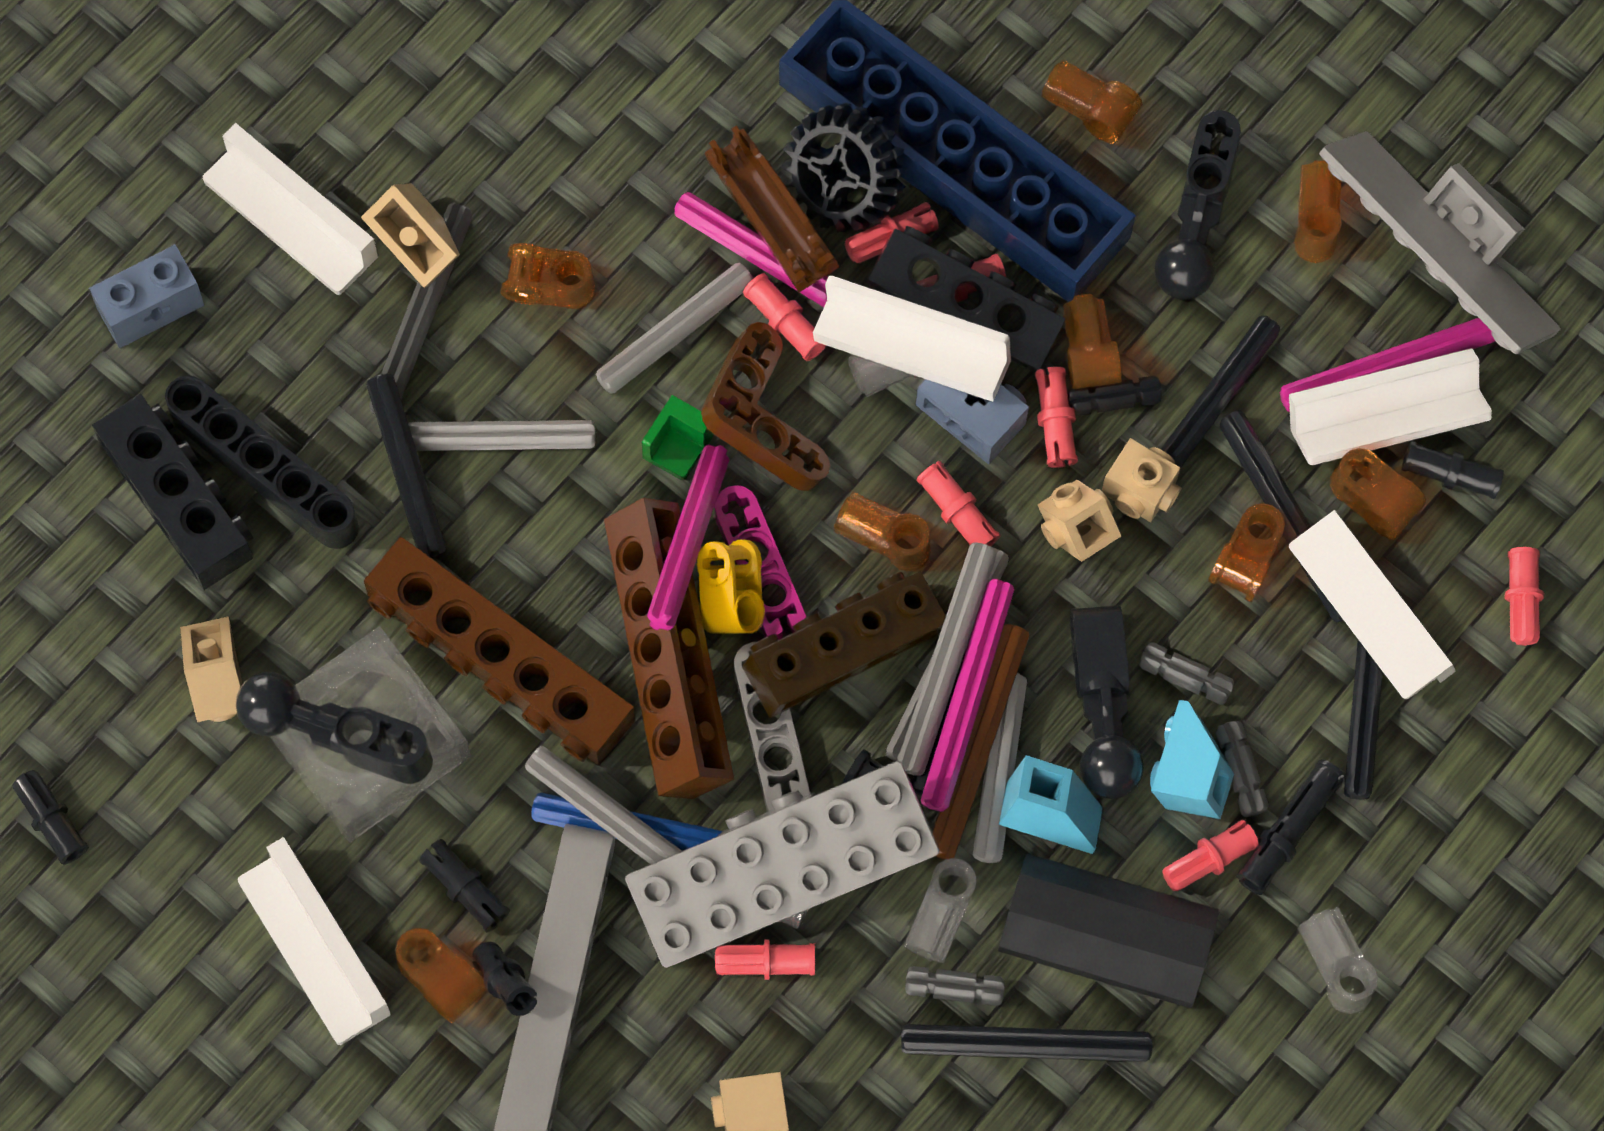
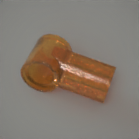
M1062 60L1059 64L1057 63L1042 90L1041 96L1080 118L1085 128L1093 136L1111 144L1118 142L1142 106V100L1139 95L1127 85L1113 80L1108 81L1106 84L1065 60Z
M1315 160L1310 164L1302 165L1300 169L1298 218L1294 246L1301 258L1313 263L1323 262L1334 254L1342 224L1340 217L1341 180L1337 179L1330 172L1326 161ZM1309 230H1321L1327 235L1318 237L1311 234Z
M1092 294L1075 296L1069 303L1063 304V318L1066 319L1064 324L1069 342L1067 357L1072 389L1121 383L1118 347L1116 341H1111L1104 300L1095 298Z
M852 492L846 498L834 525L835 533L888 557L891 563L900 570L915 571L926 564L930 557L931 546L929 526L924 519L910 513L899 514L855 492ZM904 536H913L921 541L913 549H904L896 544Z

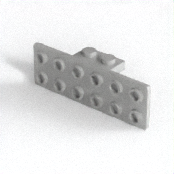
M1366 131L1326 145L1319 154L1328 163L1330 172L1337 179L1348 183L1360 196L1363 206L1371 213L1380 216L1392 228L1396 240L1403 246L1412 249L1426 263L1425 266L1430 275L1438 281L1444 282L1459 297L1460 305L1468 313L1480 318L1492 331L1494 340L1500 346L1511 350L1514 354H1519L1554 337L1559 332V325L1497 263L1498 259L1525 229L1460 163L1451 166L1428 193Z
M900 761L893 762L817 795L814 792L801 797L799 790L787 793L771 801L773 810L757 817L753 809L737 814L725 820L728 829L721 832L717 837L629 873L625 881L662 966L670 967L936 856L939 853V847L903 763Z

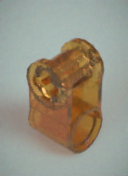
M517 243L509 246L507 256L511 260L508 280L502 283L500 291L501 295L506 299L521 304H544L570 309L586 306L593 299L595 281L592 267L588 258L582 253L542 248L528 243ZM569 275L583 277L575 285L562 283V280Z
M1357 448L1346 453L1330 477V486L1333 494L1359 514L1372 529L1388 539H1396L1426 503L1424 494L1413 482L1400 476L1379 459L1375 453L1367 449ZM1355 471L1363 476L1357 482L1350 477Z
M1261 503L1255 504L1245 511L1229 543L1225 544L1208 582L1214 585L1217 582H1221L1245 594L1246 601L1253 602L1271 566L1270 562L1283 535L1285 527L1284 517L1273 505ZM1256 523L1264 524L1270 528L1273 536L1268 539L1255 538L1251 535L1248 527Z
M423 928L410 929L402 934L398 940L395 950L398 969L422 993L430 1005L450 1023L453 1024L487 990L484 985V979L465 960L456 956L431 931ZM413 946L415 949L421 950L427 946L429 961L424 963L418 959L411 964L409 962V948Z

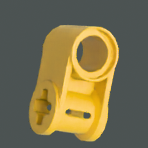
M740 539L733 541L730 545L713 541L706 543L699 551L697 557L700 590L699 607L703 627L708 633H754L762 626L765 615L764 602L762 600V558L758 547L750 540ZM747 559L749 561L748 564L735 565V560ZM724 560V565L712 566L710 563L711 561Z

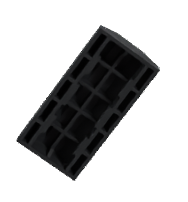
M1026 853L998 952L1192 1008L1213 940L1219 910Z

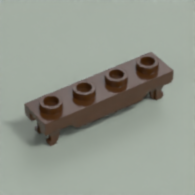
M736 125L731 128L733 132L731 144L725 148H720L713 139L709 142L711 149L707 150L704 154L713 170L800 293L838 269L839 265L766 157L762 155L745 129L740 130Z

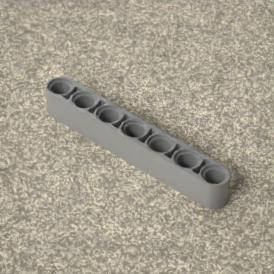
M567 823L564 827L528 984L537 992V996H533L537 999V1004L529 1014L520 1016L494 1131H551L614 852L616 838L607 831Z

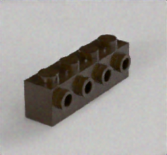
M919 571L905 578L903 572L894 574L877 585L878 592L866 598H863L860 592L851 595L835 606L837 612L821 619L819 613L813 614L793 626L795 633L780 640L776 634H772L750 647L752 654L748 657L742 668L769 718L937 636L941 632L946 616L922 572Z

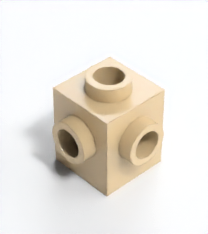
M1130 438L1106 474L1102 492L1108 498L1115 501L1116 507L1127 516L1135 519L1142 517L1152 522L1159 509L1167 513L1182 489L1176 485L1180 467L1175 465L1173 458L1163 450L1155 447L1148 449Z
M1079 480L1059 486L1049 498L1038 504L1045 521L1041 524V529L1047 541L1053 548L1058 549L1061 547L1081 562L1121 537L1112 516V505L1106 495L1100 489L1092 490Z

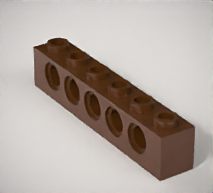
M643 497L605 518L604 523L658 796L695 799L735 779L693 573L675 626L669 631L662 628L655 630L650 627L647 613L681 514L678 503Z
M400 536L364 579L367 595L370 597L367 602L377 613L386 619H391L394 615L408 625L405 629L406 632L419 644L426 648L433 644L446 653L445 661L457 672L464 676L471 672L484 681V690L495 700L504 705L511 701L524 711L521 714L523 719L534 729L541 733H545L549 729L563 740L560 743L563 749L575 759L584 762L588 758L599 766L635 722L634 706ZM423 590L432 594L431 599L424 605L415 606L407 602L408 597L416 591ZM461 618L471 623L469 628L460 634H452L445 630L447 624L454 619ZM493 647H503L509 651L508 656L501 662L493 663L484 659V654ZM532 675H541L548 680L547 685L539 691H529L522 686L524 680ZM572 703L581 704L587 709L586 714L577 720L564 718L561 715V711Z

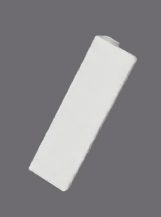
M235 123L223 135L227 152L203 175L204 183L336 295H341L378 258L374 238Z
M835 276L828 277L825 284L827 302L813 331L815 342L992 402L994 401L1011 362L1010 337L1007 334Z
M1472 348L1289 394L1291 432L1310 465L1332 461L1492 419V409L1479 389V359Z
M1335 510L1289 544L1292 553L1402 698L1409 699L1436 678L1441 683L1456 672L1453 664Z
M282 837L266 847L271 858L238 878V883L333 1039L338 1045H343L391 1014L379 990L287 841Z

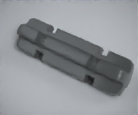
M1150 642L1146 646L1139 662L1141 669L1157 675L1158 672L1163 673V679L1198 695L1202 691L1207 694L1206 699L1219 705L1226 703L1234 687V680L1219 672L1213 675L1209 673L1211 668L1174 652L1173 656L1166 653L1167 648L1154 642Z
M1240 721L1225 723L1218 727L1216 736L1220 748L1226 750L1224 757L1234 772L1232 786L1234 792L1240 794L1237 801L1241 814L1246 818L1261 815L1267 811L1269 804L1264 789H1259L1262 782L1249 745H1245L1247 735L1244 726Z
M918 966L909 967L905 984L906 993L912 996L926 997V993H932L933 998L970 1003H973L974 999H981V1004L994 1006L1002 1003L1005 988L1004 979L1000 976L984 975V978L980 979L977 978L976 973L937 969L936 973H931L929 968Z

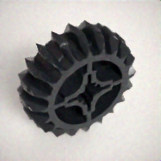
M842 103L836 106V108L834 105H826L819 108L817 113L812 112L806 115L802 120V124L794 127L790 132L794 140L787 143L783 148L792 158L785 161L781 166L782 169L792 174V178L787 180L785 186L788 188L795 187L798 193L795 200L799 205L805 203L808 206L806 211L808 218L820 217V228H830L835 225L837 232H847L852 228L855 231H861L869 227L870 223L876 224L885 218L886 212L895 208L896 204H898L895 196L902 193L906 187L897 177L904 175L908 168L898 164L896 160L897 157L903 154L905 149L900 147L893 148L890 142L897 131L889 130L884 133L881 130L884 117L876 116L869 120L868 107H859L853 110L851 103ZM828 133L842 135L840 142L835 144L834 147L828 149L821 147L822 141ZM860 187L868 189L862 202L847 201L848 193L854 191V189Z

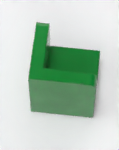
M672 395L642 440L643 459L676 478L685 480L700 458L702 450L714 436L705 426L701 411Z

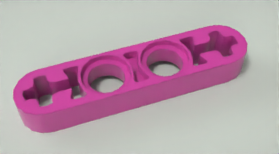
M738 485L729 486L723 489L717 496L714 505L716 523L726 545H730L736 540L745 539L760 542L768 549V555L762 561L761 567L762 587L768 584L779 585L786 592V599L783 603L774 607L764 604L765 615L760 628L764 637L776 634L780 640L782 639L780 618L787 615L789 628L792 633H795L793 626L807 616L757 498L746 487ZM731 501H736L740 507L747 505L744 509V521L748 529L739 533V524L733 513L725 515L728 512V503ZM735 560V565L748 564L745 560ZM792 610L795 612V614H788Z

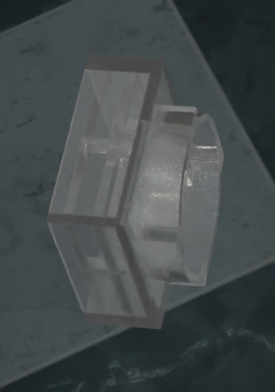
M380 626L295 686L299 692L300 699L311 704L321 706L330 702L344 708L365 707L420 728L426 737L433 757L432 769L427 777L417 783L405 784L350 764L339 753L313 744L308 734L292 728L282 734L269 736L349 843L471 757L467 739ZM368 730L357 731L351 736L349 742L352 744L364 743L371 737L372 732ZM411 748L410 752L415 754V749ZM397 753L398 757L403 759L404 755Z

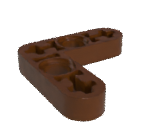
M755 322L750 324L735 340L703 404L701 411L702 420L714 435L798 490L808 491L813 489L829 473V458L825 451L817 444L757 404L782 353L783 344L780 335L772 326L762 322ZM758 343L761 345V354L755 359L750 357V355L754 352ZM733 370L741 371L747 375L751 381L752 388L740 386L734 378ZM725 408L729 411L728 417L723 414ZM749 423L750 425L744 430L742 427ZM757 430L767 432L772 437L775 449H769L760 443L757 438ZM788 449L789 452L783 456L782 454ZM804 462L808 465L806 470L803 468Z

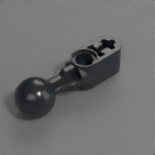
M1215 110L1207 113L1198 125L1187 168L1186 182L1177 213L1182 221L1178 240L1171 242L1161 250L1155 262V277L1158 285L1166 294L1180 300H1190L1201 296L1209 289L1215 277V262L1212 254L1206 248L1210 229L1217 226L1220 221L1239 150L1241 133L1237 118L1224 110ZM1216 133H1223L1225 137L1221 141L1219 156L1211 154L1212 139H1214ZM1210 174L1215 176L1220 184L1212 189H1203L1196 184L1195 180L1201 175Z
M1120 605L1070 609V634L1077 696L1082 698L1084 717L1092 722L1094 741L1087 746L1081 757L1080 773L1085 785L1091 792L1103 798L1117 799L1135 790L1142 779L1144 770L1143 759L1138 748L1131 741L1123 738L1122 719L1128 713L1126 695L1129 694V669L1122 609Z
M262 672L253 675L243 683L236 697L237 715L241 723L249 731L257 735L276 736L292 728L308 734L313 744L343 755L354 766L405 784H413L423 780L432 769L433 757L426 737L422 730L413 724L365 707L344 708L330 702L317 706L300 699L299 692L293 682L284 675L275 672ZM368 730L372 732L371 737L364 743L352 744L349 742L351 736L357 731ZM411 748L415 749V754L410 752ZM397 753L403 754V759H400Z

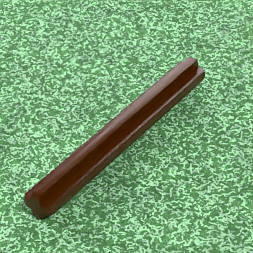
M1004 624L949 807L943 812L938 813L932 830L939 847V853L935 857L953 860L956 856L1029 640V632L1019 626Z

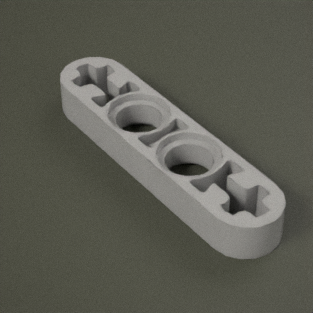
M751 642L742 646L737 651L734 659V675L766 810L769 812L774 809L771 801L782 796L780 783L797 777L798 781H789L790 792L799 790L801 797L810 794L790 709L782 712L780 718L772 724H762L754 718V707L761 701L742 668L743 664L752 654L750 647L757 643ZM747 690L754 691L751 694H747ZM773 747H782L790 752L792 762L786 769L775 771L765 764V753ZM769 783H778L773 787L769 786Z

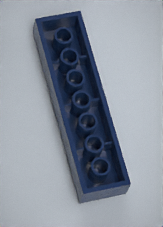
M834 0L779 60V85L816 113L819 111V108L826 105H834L836 108V106L842 103H851L853 110L859 107H868L869 120L876 116L884 117L881 130L884 133L889 130L897 131L890 142L893 148L900 147L905 149L903 154L896 158L898 164L908 168L901 177L1071 305L1076 302L1130 240L1136 216L1134 213L849 1Z

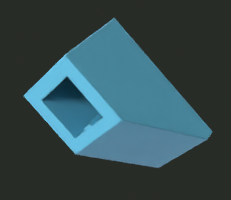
M1179 700L1175 715L1171 716L1166 723L1164 733L1166 744L1161 760L1154 764L1151 771V791L1165 809L1221 819L1234 772L1188 701Z
M1026 755L1006 783L999 825L1093 854L1096 850L1103 807L1073 770Z

